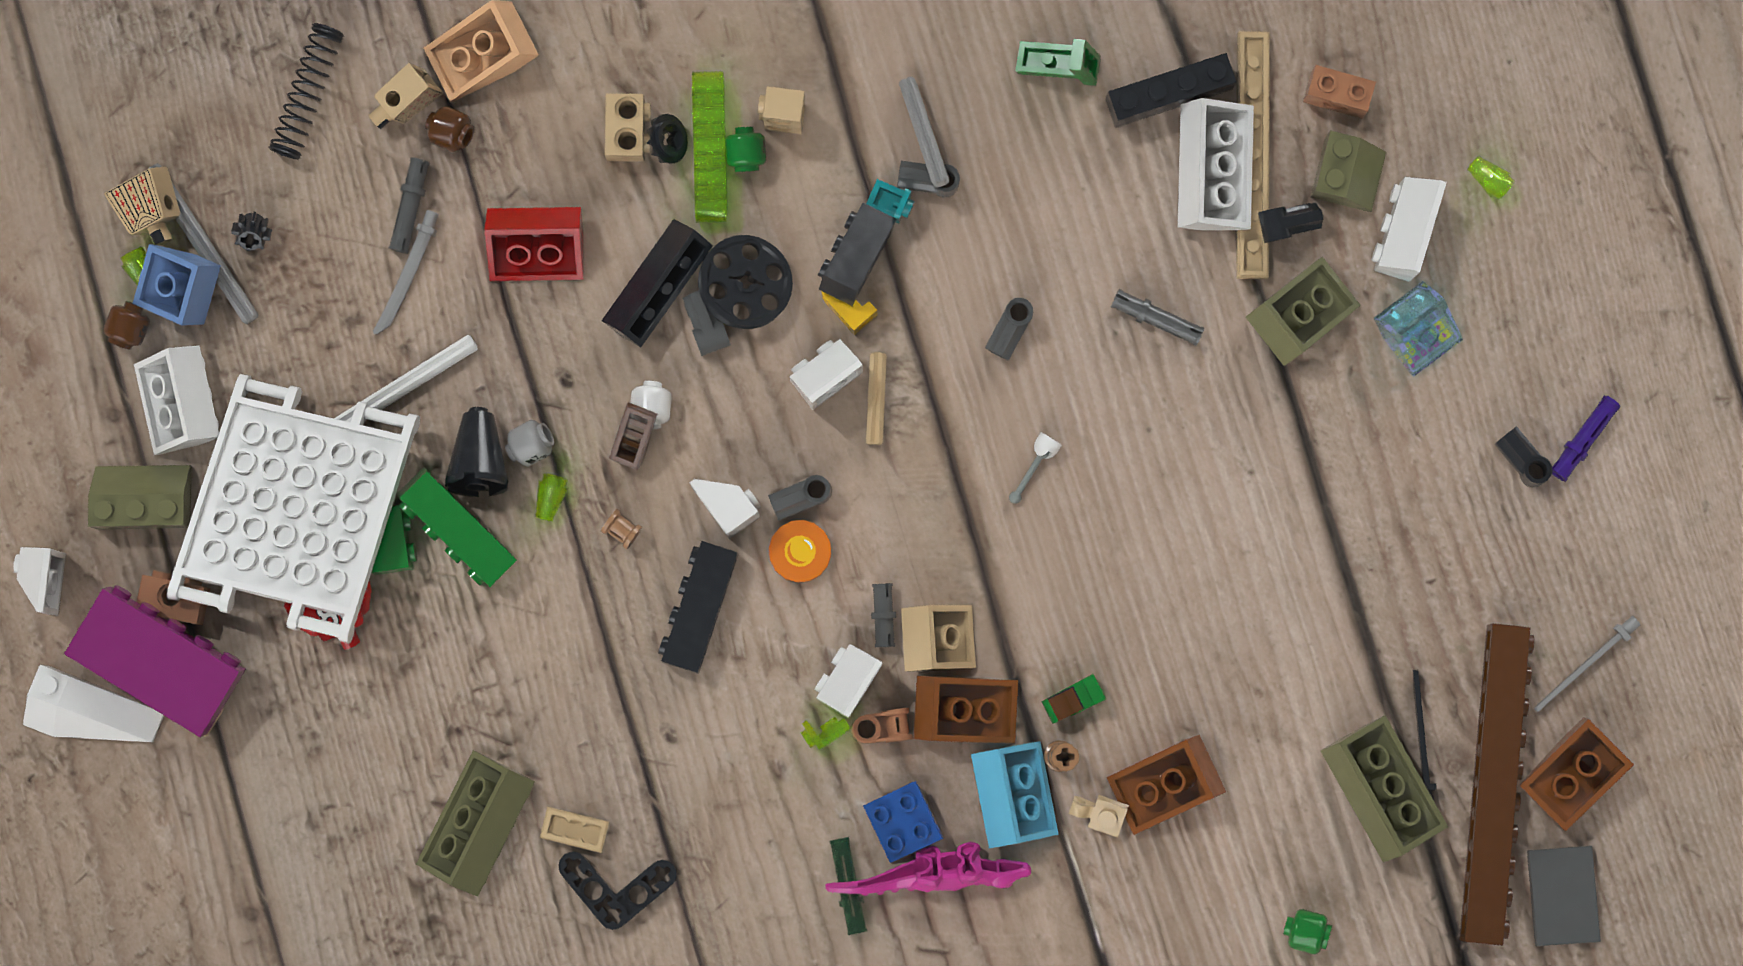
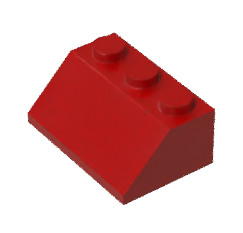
M581 207L487 208L484 231L489 281L583 280V223Z

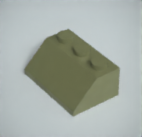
M191 465L95 467L88 494V527L94 529L188 528L191 520Z

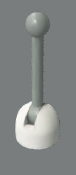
M1040 432L1034 444L1037 457L1016 491L1009 495V500L1013 504L1021 501V493L1042 459L1054 457L1062 446L1042 432Z

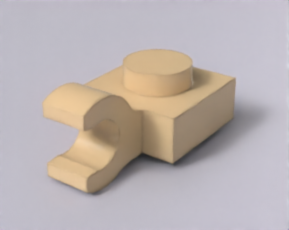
M1098 795L1096 803L1074 796L1069 814L1080 818H1090L1089 828L1118 837L1129 805Z

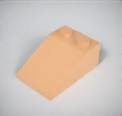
M503 0L489 1L424 47L450 102L459 100L517 71L539 56L512 1Z

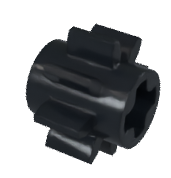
M256 212L246 215L239 214L238 223H233L231 234L236 235L235 245H240L247 251L258 248L264 249L265 241L271 239L272 229L267 228L269 219L263 218Z

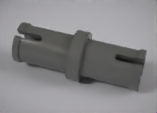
M893 583L872 584L874 612L871 613V619H875V647H895L893 618H896V612H893Z

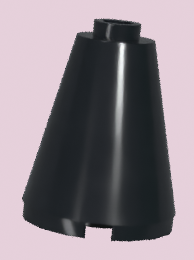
M471 407L468 412L462 415L445 478V487L448 486V491L451 493L469 497H479V491H489V496L503 494L508 490L509 482L495 417L485 407Z

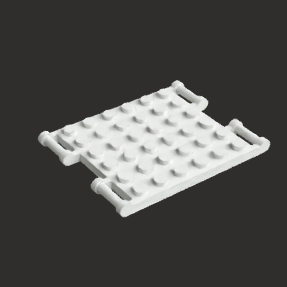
M240 374L237 378L168 587L167 597L176 601L185 599L217 607L220 612L230 613L233 609L236 590L292 603L287 620L288 628L294 630L303 628L338 637L339 641L350 643L411 444L419 428L420 416L410 413L408 416L371 408L367 403L358 402L351 422L295 410L302 394V390L299 387L290 386L285 388L252 380L251 376ZM248 392L282 399L284 402L282 406L248 399L245 396ZM366 420L401 427L403 430L401 434L363 426ZM189 578L222 586L221 595L185 587V579ZM308 607L344 617L340 625L303 616L304 609Z

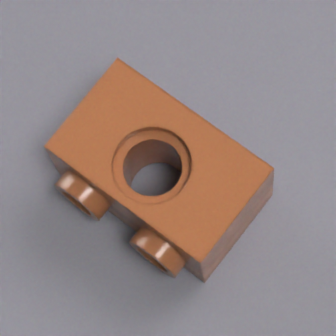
M1315 65L1309 77L1303 102L1363 119L1369 110L1376 82Z
M153 570L152 576L142 575L137 603L141 605L142 602H146L159 610L158 616L162 618H171L177 621L203 625L207 605L185 599H180L173 606L167 602V591L172 574ZM186 578L184 582L185 587L210 593L211 588L203 587L202 581Z

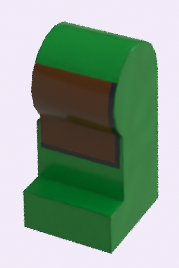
M1093 673L1041 702L1051 723L1054 724L1068 716H1073L1106 700Z

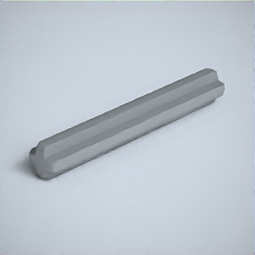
M914 77L902 79L899 86L931 182L934 187H941L948 184L949 178L917 82Z

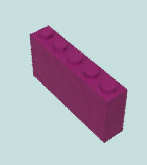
M117 585L114 588L111 586L103 588L64 652V655L198 737L208 734L246 670L239 665L240 659L228 652L219 653L212 648L214 644L200 635H197L196 638L185 632L186 627L182 623L171 618L167 621L158 616L159 610L146 602H142L140 605L131 599L132 594L128 590Z

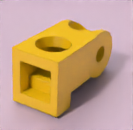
M821 291L824 302L854 335L878 315L877 309L869 301L862 306L856 300L853 306Z

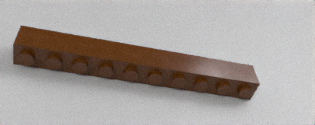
M1492 623L1488 624L1486 628L1459 940L1464 942L1503 946L1504 939L1509 937L1510 921L1506 920V908L1511 907L1513 891L1512 888H1508L1509 875L1513 876L1515 871V857L1511 856L1512 843L1516 844L1518 838V825L1514 824L1515 812H1519L1521 805V794L1516 793L1517 780H1522L1524 770L1523 761H1519L1520 748L1524 749L1526 744V730L1522 729L1523 717H1527L1529 711V699L1525 698V687L1530 685L1532 668L1527 666L1528 654L1533 653L1535 642L1534 635H1530L1531 627Z

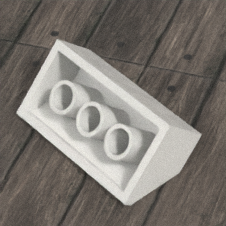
M1205 98L1181 104L1178 192L1179 228L1203 231L1251 229L1253 105Z

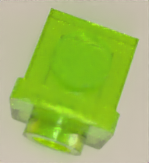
M834 717L820 726L822 733L817 735L806 720L802 723L805 730L801 732V735L810 748L816 745L819 750H822L850 731L851 727L844 718L838 721Z

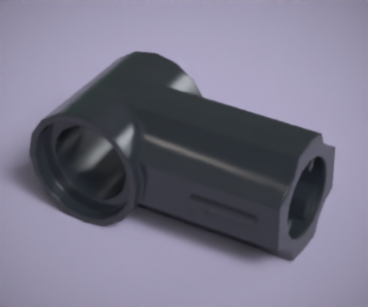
M1317 202L1287 209L1284 206L1258 212L1264 243L1291 238L1292 235L1321 229L1324 220L1322 209L1319 208Z
M1517 426L1495 443V446L1519 473L1521 481L1526 486L1532 488L1539 487L1551 477L1553 470L1550 461L1539 454ZM1529 465H1539L1543 470V477L1541 479L1531 477L1528 471Z

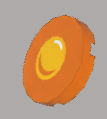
M806 520L790 521L779 527L772 536L769 545L770 562L775 571L785 580L796 583L810 582L821 576L828 567L831 558V544L825 531L815 523Z

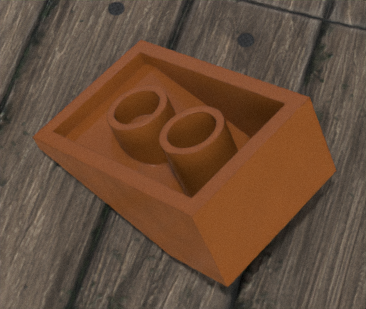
M917 676L914 739L944 742L1015 744L1018 680Z
M1583 717L1553 747L1519 786L1566 832L1634 764L1588 718Z
M1200 735L1188 738L1106 777L1117 801L1129 805L1125 818L1133 835L1226 793Z

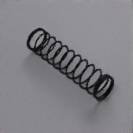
M319 23L312 24L311 29L315 33L308 35V39L315 45L303 47L305 52L311 57L299 59L301 64L308 69L301 68L295 70L297 76L304 81H292V86L299 92H289L287 94L288 98L296 104L289 103L283 105L284 110L292 116L282 115L278 117L280 122L287 127H277L274 129L276 134L283 139L270 140V146H268L271 151L296 160L301 159L300 156L302 155L300 152L274 142L288 143L302 148L305 146L284 136L277 130L291 131L305 136H309V134L289 125L281 118L313 124L312 121L298 116L286 107H297L314 113L317 110L296 101L290 95L304 96L321 101V98L303 91L294 83L326 89L325 86L310 81L298 72H310L326 78L330 77L328 74L308 66L302 60H312L334 66L333 63L313 55L307 48L320 49L337 55V51L320 45L311 37L327 38L338 43H342L344 37L342 32Z

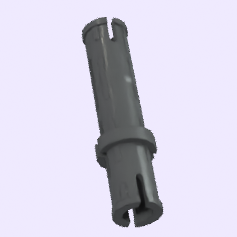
M410 158L405 184H401L400 191L403 193L391 242L388 247L390 250H396L401 253L409 252V244L420 199L422 196H425L426 192L423 187L428 166H430L428 161L423 162L422 159Z
M1121 289L1118 290L1111 305V308L1135 317V321L1138 323L1144 321L1197 346L1205 329L1152 305L1149 299L1143 301L1123 292Z

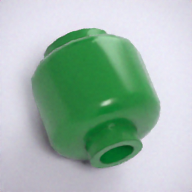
M753 127L735 128V134L726 137L727 164L730 167H735V172L759 171V166L766 162L764 135L754 133Z
M1299 909L1295 913L1294 918L1287 917L1283 935L1289 936L1288 944L1292 949L1310 954H1318L1321 949L1326 950L1332 925L1328 924L1327 917L1323 914Z

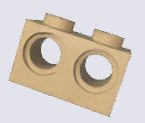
M767 86L766 95H760L758 104L759 120H763L764 130L802 134L805 91Z
M606 94L605 157L607 161H645V153H650V145L647 144L650 140V135L645 134V122L651 121V104L645 103L643 94ZM625 106H633L637 109V113L633 118L625 119L620 116L621 110ZM624 137H634L637 140L636 145L630 150L622 149L620 142Z

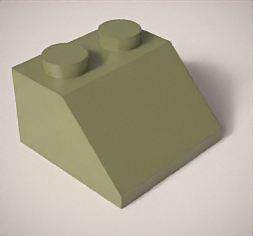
M1330 130L1324 140L1311 197L1372 212L1386 151L1362 138Z

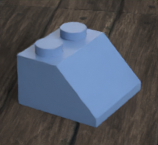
M149 244L133 304L181 326L204 325L221 265L196 254Z

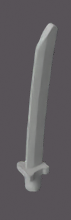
M427 210L422 224L418 223L416 228L419 231L394 291L373 330L375 335L391 326L420 265L431 235H436L437 230L434 229L439 214Z
M1631 616L1622 625L1617 624L1613 627L1617 634L1534 708L1535 711L1539 712L1621 638L1624 641L1631 639L1630 634L1641 625L1634 616Z

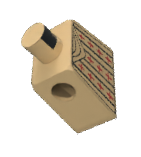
M408 63L374 95L380 105L368 116L379 129H382L392 119L404 124L440 97L443 91L425 69Z
M167 166L149 168L104 193L129 234L133 236L149 233L154 245L158 246L172 240L166 223L179 217L180 209Z

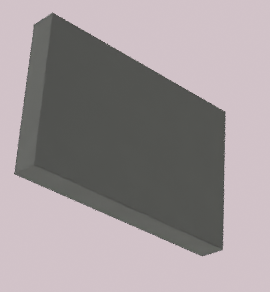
M1592 846L1527 850L1535 946L1601 942Z

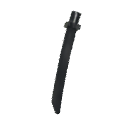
M1413 670L1422 781L1434 800V791L1437 790L1436 783L1430 784L1419 671Z

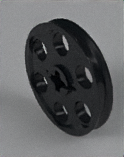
M736 235L720 241L706 255L700 266L698 287L704 305L719 321L738 329H756L772 322L785 309L792 294L793 280L787 260L774 245L756 236ZM751 245L756 248L758 252L757 259H746L742 254L743 246ZM715 255H725L729 259V267L727 269L716 267L713 261ZM770 265L777 266L782 274L781 279L774 281L768 278L766 267ZM744 275L748 276V282L752 283L747 289L743 288V283L738 281ZM711 284H720L725 290L724 298L716 299L712 297L709 293V286ZM764 295H771L776 299L777 308L775 310L764 308L761 302ZM734 305H745L749 311L748 318H737L733 313Z

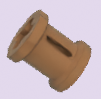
M616 509L602 527L601 532L603 534L609 533L623 543L625 549H628L643 527L634 525L621 516V511Z

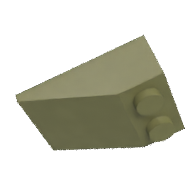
M1321 257L1248 314L1246 319L1285 366L1361 305L1325 259Z

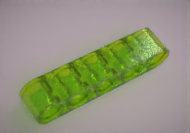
M692 72L696 223L727 222L724 72Z

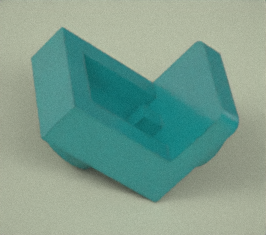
M877 179L866 204L896 218L895 223L899 224L902 216L908 218L915 201L910 199L911 190L906 188L904 191Z

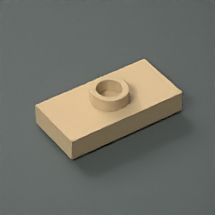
M547 807L540 838L602 853L610 822Z

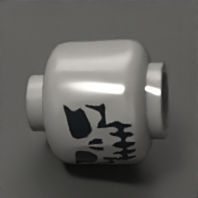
M529 420L508 432V444L505 445V449L513 462L518 461L521 465L528 467L551 454L554 438L545 423Z

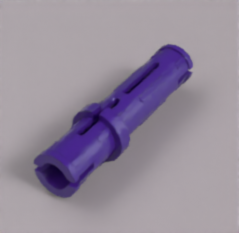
M1604 395L1602 397V400L1582 425L1576 436L1564 445L1565 450L1552 466L1553 476L1566 482L1580 461H1585L1588 456L1587 452L1594 441L1621 406L1617 401L1609 396Z

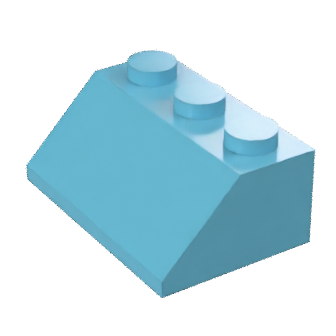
M1041 741L971 754L989 848L1059 835Z

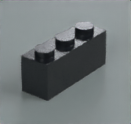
M862 203L857 213L852 211L844 226L848 231L844 237L838 235L831 249V252L835 253L832 260L825 259L818 273V276L822 278L819 290L853 306L892 233L896 218L865 203Z

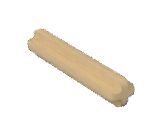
M882 352L870 354L866 443L869 445H881L883 443L887 355Z

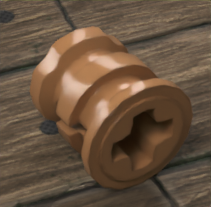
M1054 741L1044 751L1045 763L1053 771H1070L1079 762L1078 750L1072 744L1065 741ZM1062 751L1068 753V759H1064L1063 763L1056 759V755L1061 754Z

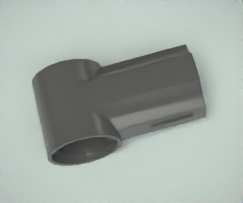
M901 160L897 188H907L913 191L934 193L940 197H950L958 190L960 175L954 166L944 164L946 172L953 178L954 184L948 188L934 187L926 164Z
M699 291L683 297L687 314L694 328L692 332L701 356L731 346L723 323L709 312L702 301Z
M1015 298L1007 304L985 349L1009 361L1033 317V307L1027 299ZM1023 305L1027 310V318L1023 321L1014 320L1010 315L1012 306Z
M812 475L806 480L770 494L768 497L780 521L813 506L824 504L831 497L832 487L823 476ZM819 481L824 483L826 487L825 494L821 498H812L809 495V487L813 482Z

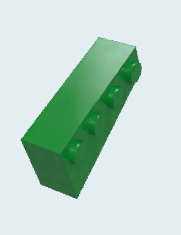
M423 467L397 493L403 501L399 507L411 519L417 515L425 523L422 527L424 532L434 541L440 538L448 546L444 551L457 564L463 560L471 568L467 574L478 585L485 582L491 587L517 559Z

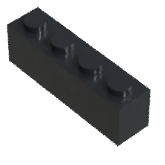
M1224 53L1108 91L1105 100L1114 126L1117 128L1181 107V104L1200 98L1206 99L1233 90L1237 81L1228 55Z
M673 219L601 321L621 337L641 348L713 245L693 228Z
M701 541L699 547H693L688 564L693 565L690 576L683 577L678 594L683 595L680 606L673 607L668 624L673 625L670 636L663 637L658 654L663 655L661 660L663 663L699 674L739 555L738 552Z

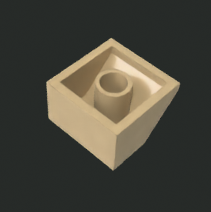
M926 605L901 608L905 672L976 668L972 605Z

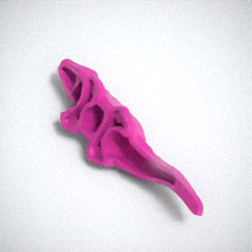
M974 842L961 844L957 847L956 851L941 853L940 849L935 846H928L916 852L914 861L902 864L868 879L827 883L825 889L832 893L862 894L863 896H867L869 893L882 895L884 891L889 890L896 893L900 889H907L908 891L916 889L925 892L956 891L971 885L980 884L1007 889L1013 885L1014 881L1030 876L1031 866L1024 862L997 859L995 861L981 859L979 854L981 850L980 845Z

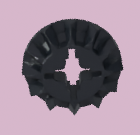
M659 115L651 120L652 127L646 130L650 135V140L647 144L652 145L653 148L651 155L657 156L659 163H677L684 157L687 151L688 137L685 127L674 115ZM668 133H669L668 138H667V140H666V142H667L668 145H664V142H663V141L665 140L664 134H668Z

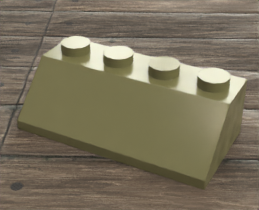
M1386 715L1321 750L1323 757L1382 862L1403 856L1448 827Z
M473 750L416 865L450 886L478 897L511 829L516 823V819L525 801L530 795L535 781Z

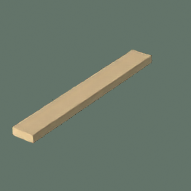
M1238 31L1237 103L1253 105L1254 115L1251 229L1236 230V279H1268L1269 243H1264L1258 212L1269 210V32Z

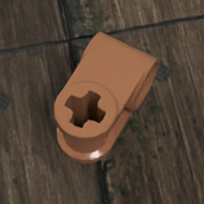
M893 709L860 716L851 726L852 736L861 744L912 740L913 734L909 733L907 718L910 709ZM896 718L898 720L899 733L897 732ZM864 720L871 722L875 728L873 736L868 739L862 738L857 731L858 724Z

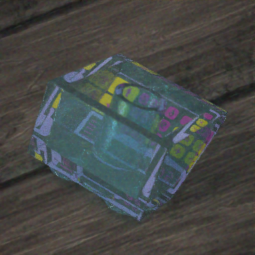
M1424 281L1374 317L1383 339L1412 376H1416L1463 340L1445 299Z

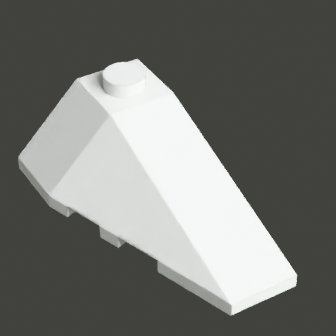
M40 665L27 694L23 725L52 737L154 742L164 715L140 702L53 667Z

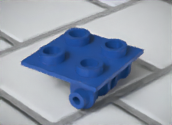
M916 781L863 805L890 863L943 839L941 831Z

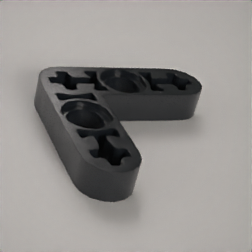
M576 851L568 852L561 857L558 864L562 877L605 928L611 930L624 926L672 886L677 878V869L672 862L658 860L615 894L581 853ZM568 858L581 861L578 867L583 874H586L588 870L592 873V876L584 879L579 887L574 882L580 879L574 871L567 873L565 870L568 867L566 862ZM657 866L661 868L668 866L671 870L668 874L670 880L667 883L664 880L657 882L654 886L659 891L654 894L650 885L643 881L642 878L648 875L649 880H652L658 874L655 870ZM590 881H596L602 886V895L596 900L589 899L585 895V886ZM635 885L643 886L647 891V899L641 904L632 902L629 897L630 889ZM608 894L613 900L607 902V904L613 910L620 908L622 911L619 915L621 921L618 924L615 921L607 922L608 912L604 907H601L599 911L594 907L603 902Z

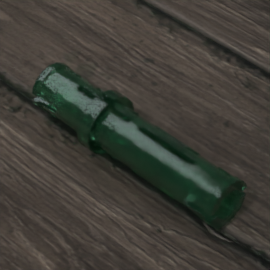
M849 837L829 841L837 881L847 882L842 856L848 882L857 881ZM840 893L841 901L838 902L839 908L843 907L848 931L847 935L867 932L861 904L864 903L863 896L851 894L855 914L853 916L849 894Z

